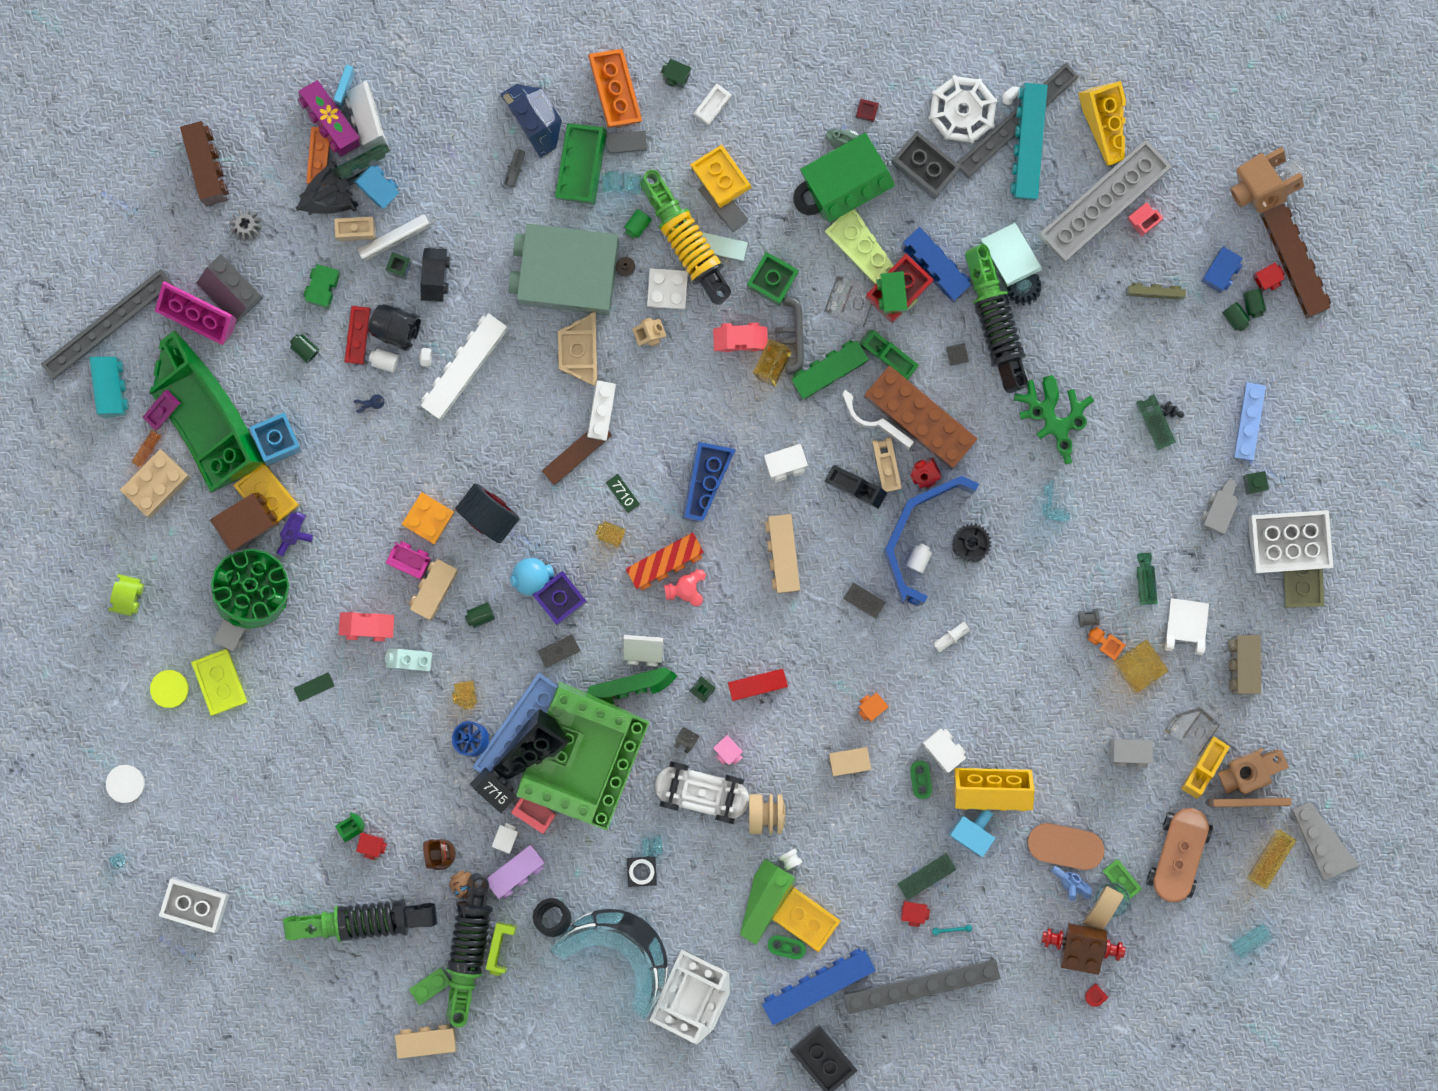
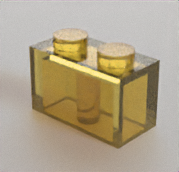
M769 339L753 371L754 375L758 380L776 386L789 360L791 351L786 345Z

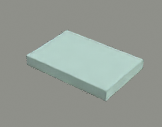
M1016 223L981 239L982 244L988 246L991 259L1007 287L1042 270Z

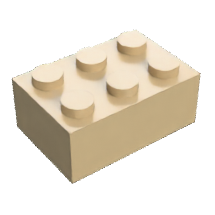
M160 449L120 491L147 517L152 518L191 477L165 451Z

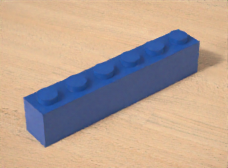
M858 948L849 953L850 957L846 959L841 957L833 961V966L827 969L824 966L816 970V975L810 978L807 975L799 979V984L793 987L790 984L782 988V993L776 996L773 993L765 997V1002L762 1003V1006L772 1025L875 972L876 970L865 949L861 951Z

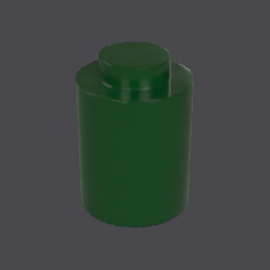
M1255 289L1242 293L1248 316H1252L1253 319L1264 316L1263 313L1267 310L1262 290Z
M1235 302L1222 312L1235 331L1239 329L1241 332L1250 326L1248 322L1251 319L1238 302Z
M298 334L295 335L290 341V349L307 364L320 351L303 334L300 336Z
M488 602L467 610L468 615L465 616L468 626H473L474 628L495 620Z

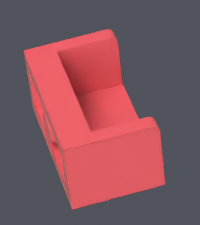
M520 798L511 812L542 834L546 832L557 815L547 807Z

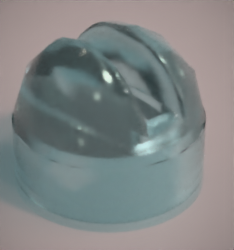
M123 853L108 858L111 866L115 869L122 868L125 864Z

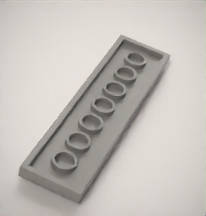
M1144 140L1041 231L1038 236L1065 263L1169 171L1172 166L1147 140Z

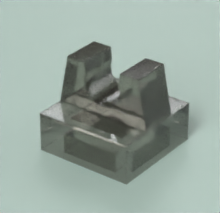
M683 727L675 739L674 747L678 748L682 744L686 747L684 752L688 754L700 736Z

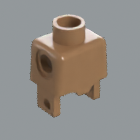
M1282 147L1266 156L1260 153L1237 168L1238 184L1231 187L1230 191L1240 208L1251 203L1258 213H1263L1286 202L1288 195L1304 187L1303 176L1300 172L1282 181L1273 169L1286 162L1285 151Z
M1263 748L1230 760L1227 764L1228 769L1218 773L1226 794L1236 790L1247 794L1271 784V775L1289 768L1282 750L1277 748L1260 756V753L1263 751ZM1275 756L1278 758L1276 762L1273 761ZM1248 766L1251 773L1249 777L1242 779L1239 774L1240 770Z

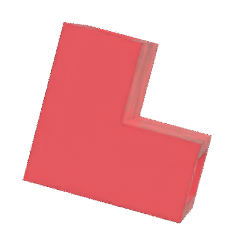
M1146 202L1131 214L1127 220L1143 237L1163 220V217Z

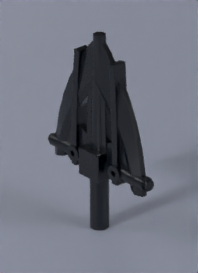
M327 161L328 165L312 179L305 191L299 195L301 199L298 206L295 207L296 210L308 212V215L314 213H337L350 209L353 212L356 211L359 205L356 201H353L351 198L353 194L349 193L348 189H350L351 185L355 184L353 181L363 171L348 179H342V173L336 169V161ZM325 183L331 185L323 189L322 191L318 192L321 185ZM336 195V201L331 203L323 202Z

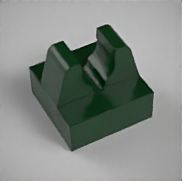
M701 676L689 692L705 703L716 687Z

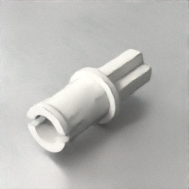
M963 621L951 631L947 630V634L935 641V648L941 652L952 643L956 644L959 638L970 632V629Z

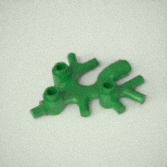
M1054 375L1043 377L1044 401L1037 399L1034 381L1029 380L1027 385L1028 393L1026 395L1014 394L1013 401L1024 402L1029 405L1027 411L1019 412L1020 419L1030 418L1033 421L1043 419L1045 426L1036 433L1037 437L1041 440L1048 434L1054 435L1057 440L1056 450L1060 453V456H1063L1065 465L1071 464L1070 454H1072L1073 444L1068 438V432L1071 429L1081 431L1086 426L1087 420L1083 416V411L1095 401L1092 396H1088L1083 401H1078L1075 389L1068 390L1071 412L1067 417L1059 418L1054 412L1059 399V388ZM1037 410L1039 412V416H1035L1033 414V411ZM1075 420L1080 421L1081 425L1076 426ZM1061 443H1065L1067 448L1062 449Z

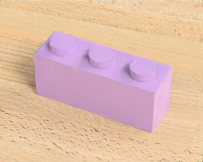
M531 844L487 878L489 887L498 899L502 896L506 899L513 893L512 888L517 884L519 887L529 881L527 877L530 874L534 873L536 875L544 869L542 865L546 862Z

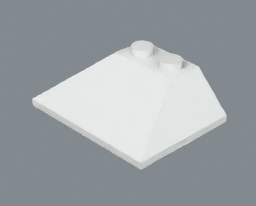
M681 950L649 1021L694 1044H698L714 1029L730 994L729 972Z

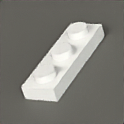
M596 381L587 438L607 440L616 384Z

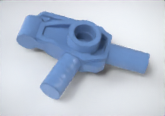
M1055 865L1052 867L1050 872L1062 879L1061 883L1068 891V899L1070 901L1076 900V893L1083 895L1085 899H1090L1092 889L1081 880L1078 874L1068 871L1065 873Z

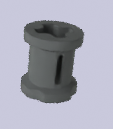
M1098 609L1089 612L1078 611L1080 628L1085 625H1100Z

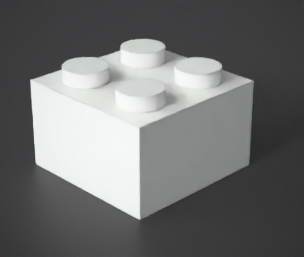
M801 444L764 455L763 459L770 481L775 480V483L786 480L787 476L791 474L794 477L802 475L808 467Z
M940 728L923 741L921 745L943 771L949 773L966 759L964 756L966 752L959 744L955 745L951 741L953 736L947 729L942 730Z

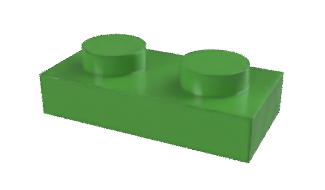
M1118 859L1102 870L1119 893L1124 895L1123 898L1126 901L1142 890Z
M440 967L410 988L409 991L417 1003L421 1005L447 987L450 979L442 967Z

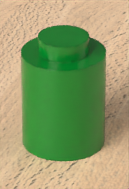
M636 209L623 227L626 230L624 233L631 239L635 237L639 239L652 219L641 210Z

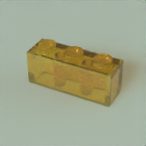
M1276 829L1246 879L1267 890L1297 840L1282 830Z

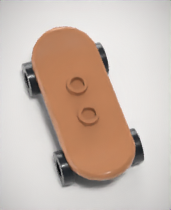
M1182 809L1175 815L1168 811L1162 830L1168 831L1157 868L1151 866L1146 885L1153 886L1154 884L1157 895L1167 902L1174 903L1180 902L1186 897L1192 898L1197 883L1195 875L1205 843L1208 844L1213 825L1208 824L1206 816L1197 809Z

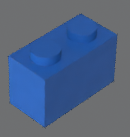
M1223 246L1201 282L1219 293L1224 289L1228 290L1233 282L1230 278L1234 273L1237 275L1243 266L1240 263L1243 258Z

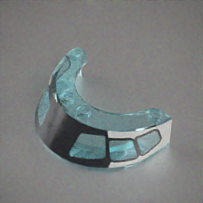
M601 909L581 916L560 936L551 948V951L561 958H568L578 950L589 946H606L621 953L631 964L636 977V992L632 1002L633 1011L645 1019L659 999L667 979V955L659 935L645 920L624 910Z

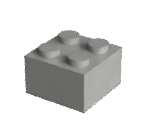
M1110 739L1109 762L1114 763V766L1128 767V763H1133V767H1148V764H1153V740Z

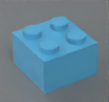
M370 165L353 182L380 209H384L400 193L397 190L398 185L391 179L386 180L383 177L385 173L378 166L373 167Z
M285 412L249 427L266 466L302 451Z

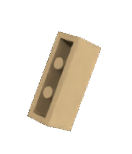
M439 559L430 563L427 569L429 572L427 578L421 580L418 586L420 589L418 595H413L409 603L411 611L430 621L433 620L459 571Z
M449 1024L438 1025V1029L432 1030L430 1026L420 1027L419 1031L411 1032V1029L399 1030V1034L395 1035L397 1059L457 1051L455 1027H450Z

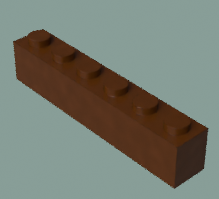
M1283 203L1263 212L1260 217L1305 318L1308 319L1331 308V300L1327 293L1324 294L1322 289L1323 282L1319 276H1316L1314 271L1316 269L1312 259L1308 258L1306 253L1308 252L1307 246L1299 238L1300 231L1298 226L1293 224L1291 220V210Z

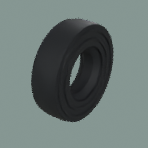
M803 182L794 191V205L802 214L816 215L820 213L816 203L814 205H807L803 201V195L810 191L806 182Z

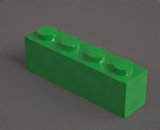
M850 340L842 345L843 349L838 352L836 350L829 352L825 355L826 359L821 362L819 359L809 365L810 368L803 371L801 369L793 374L794 378L791 379V382L802 401L869 361L857 340L854 342Z

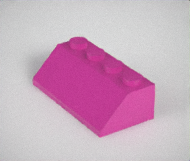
M165 281L162 283L155 312L221 345L227 341L233 333L237 320L233 315Z

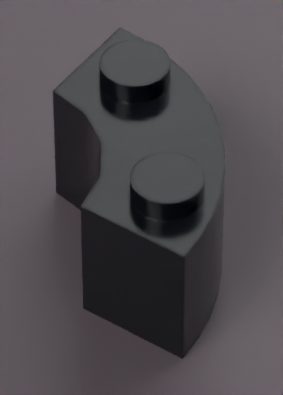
M424 248L420 284L421 301L444 302V296L449 292V283H446L447 268H450L451 257H447V249Z

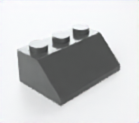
M222 254L206 267L196 282L223 311L237 319L235 324L263 299Z

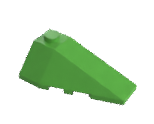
M764 859L754 875L740 935L757 945L798 879Z

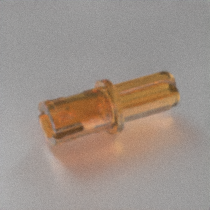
M151 430L143 444L140 443L141 447L132 459V463L141 467L149 454L153 453V448L162 436Z

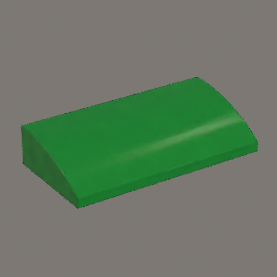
M567 123L555 198L595 205L607 130L604 127Z

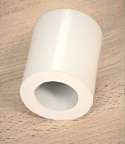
M379 348L371 351L369 357L372 367L394 373L399 360L398 354Z
M921 543L919 546L915 545L905 566L923 574L932 555V552L929 551L930 547Z

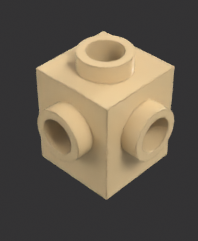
M652 318L642 320L641 324L632 328L638 346L649 344L652 347L660 344V340L666 337L660 319L652 320Z

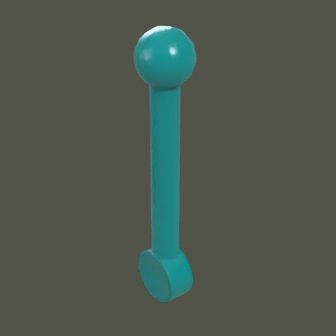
M966 925L965 927L946 929L935 927L932 929V933L938 935L945 932H971L972 926Z

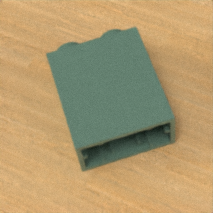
M526 224L525 234H515L513 256L522 257L521 271L511 270L508 292L510 294H518L517 300L519 305L583 313L596 312V314L610 316L619 247L618 234Z

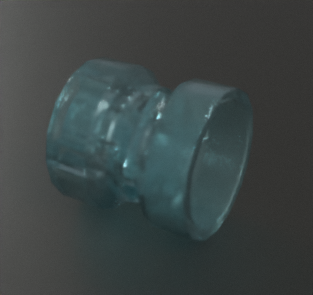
M655 836L654 839L642 838L644 857H650L652 854L663 855L661 836Z

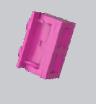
M403 541L400 544L395 542V546L392 548L385 563L422 580L432 560L428 557L429 553L420 549L417 552L410 549L411 545Z

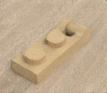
M891 437L885 438L883 441L873 440L872 445L882 489L886 492L901 490L902 487ZM887 447L888 453L881 454L880 449Z

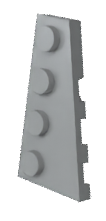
M1311 802L1291 809L1324 881L1359 866L1358 862Z

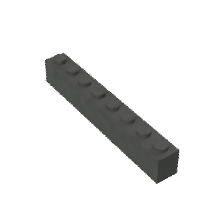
M990 959L844 993L848 1013L852 1014L1001 978L996 959Z

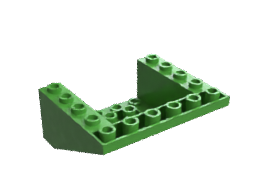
M559 681L547 714L557 721L568 738L569 743L557 755L549 756L543 759L542 763L538 765L535 763L526 768L519 782L516 796L607 830L650 721Z

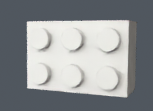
M171 878L159 916L216 933L219 930L229 894Z

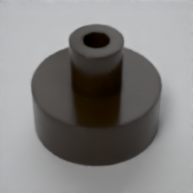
M629 257L620 258L616 263L617 272L623 277L631 276L635 271L634 261Z

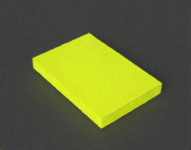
M228 649L191 662L211 716L248 703Z

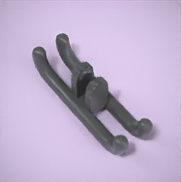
M784 297L783 305L792 307L795 311V327H777L775 332L780 334L795 333V338H780L776 340V344H796V362L785 367L786 374L791 375L801 370L804 363L803 316L800 302L794 297Z

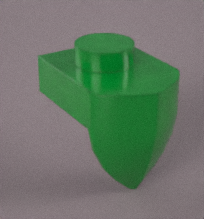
M350 812L351 816L335 825L344 843L364 831L365 823L363 819Z

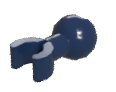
M375 394L370 400H354L355 404L361 403L364 405L361 409L356 410V412L362 413L366 408L370 407L380 409L384 406V398L379 394Z

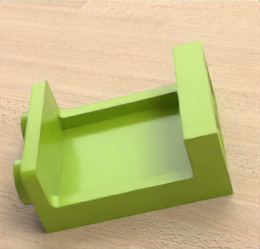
M503 922L496 923L486 970H490L489 974L501 976L502 973L505 974L507 972V967L497 965L504 933L515 935L518 926Z

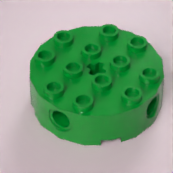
M246 549L233 555L230 554L223 558L214 570L211 581L213 605L220 616L233 626L246 629L264 627L275 621L286 608L289 596L287 573L280 561L265 551Z

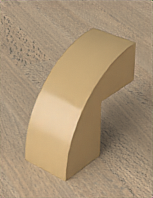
M1108 886L1104 887L1094 907L1088 911L1082 924L1086 927L1103 930L1112 918L1124 895Z

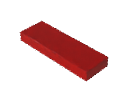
M351 306L345 363L364 365L371 308Z

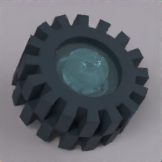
M1038 274L1028 276L1007 287L1008 297L1010 296L1012 302L1015 300V304L1020 302L1025 306V303L1028 302V305H1030L1032 300L1035 302L1037 297L1040 296L1041 281Z

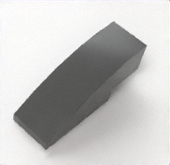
M704 185L698 189L732 233L748 222V218L733 200L719 208Z

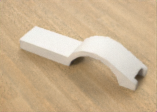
M846 390L842 393V398L849 415L856 424L864 428L879 427L909 450L914 443L913 440L883 418L876 422L863 421L853 410V395Z

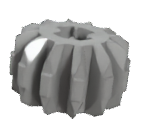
M240 209L238 210L239 216L236 214L232 215L236 221H230V225L234 226L230 231L232 233L236 232L235 237L237 239L242 236V240L246 241L248 236L252 241L254 240L252 234L260 235L256 229H262V225L258 224L262 220L260 217H256L257 213L255 211L250 214V209H246L244 214ZM245 221L249 223L247 229L243 227Z

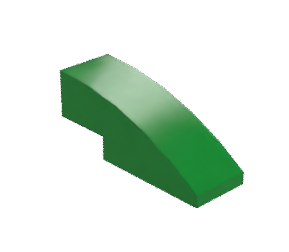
M869 329L859 342L860 346L887 367L890 365L907 380L919 366L875 330Z

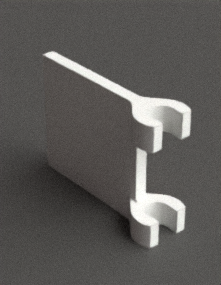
M1170 599L1164 650H1174L1175 640L1196 643L1195 655H1203L1205 653L1209 603Z

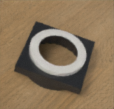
M656 856L627 858L628 887L657 886ZM639 863H644L650 868V876L643 881L636 879L633 875V869Z

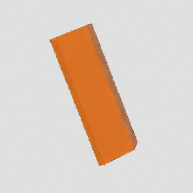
M623 49L588 54L607 127L621 128L642 122Z

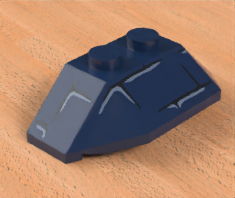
M516 84L502 92L500 95L538 156L541 158L556 149L562 120L543 89Z

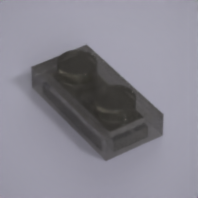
M854 582L843 598L874 619L877 618L886 603Z

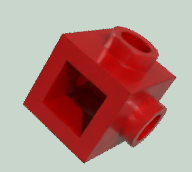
M932 457L926 461L922 459L916 462L914 467H912V474L910 476L914 484H918L921 489L935 485L936 481L941 479L942 473Z

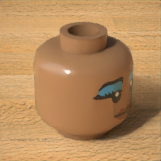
M462 870L450 877L449 886L458 899L462 897L465 899L468 878L472 875L470 872Z

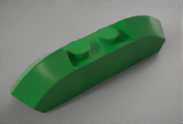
M663 667L590 686L586 693L614 704V696H617V699L628 697L630 692L635 691L636 695L647 692L646 688L649 687L652 694L658 693L668 687L675 680L677 674Z

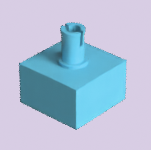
M982 810L975 822L960 816L948 835L979 857H983L996 839L984 829L994 814L989 810Z

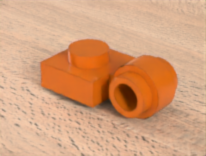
M1098 627L1091 629L1087 640L1096 646L1098 643H1101L1102 645L1098 650L1115 661L1126 644L1111 634L1105 639V632Z

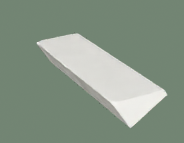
M421 215L358 249L362 260L367 261L430 228L431 225L426 216Z

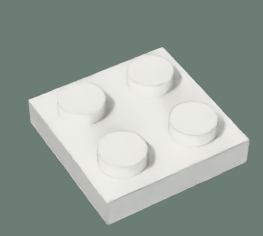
M650 268L647 307L685 310L688 273L680 270Z

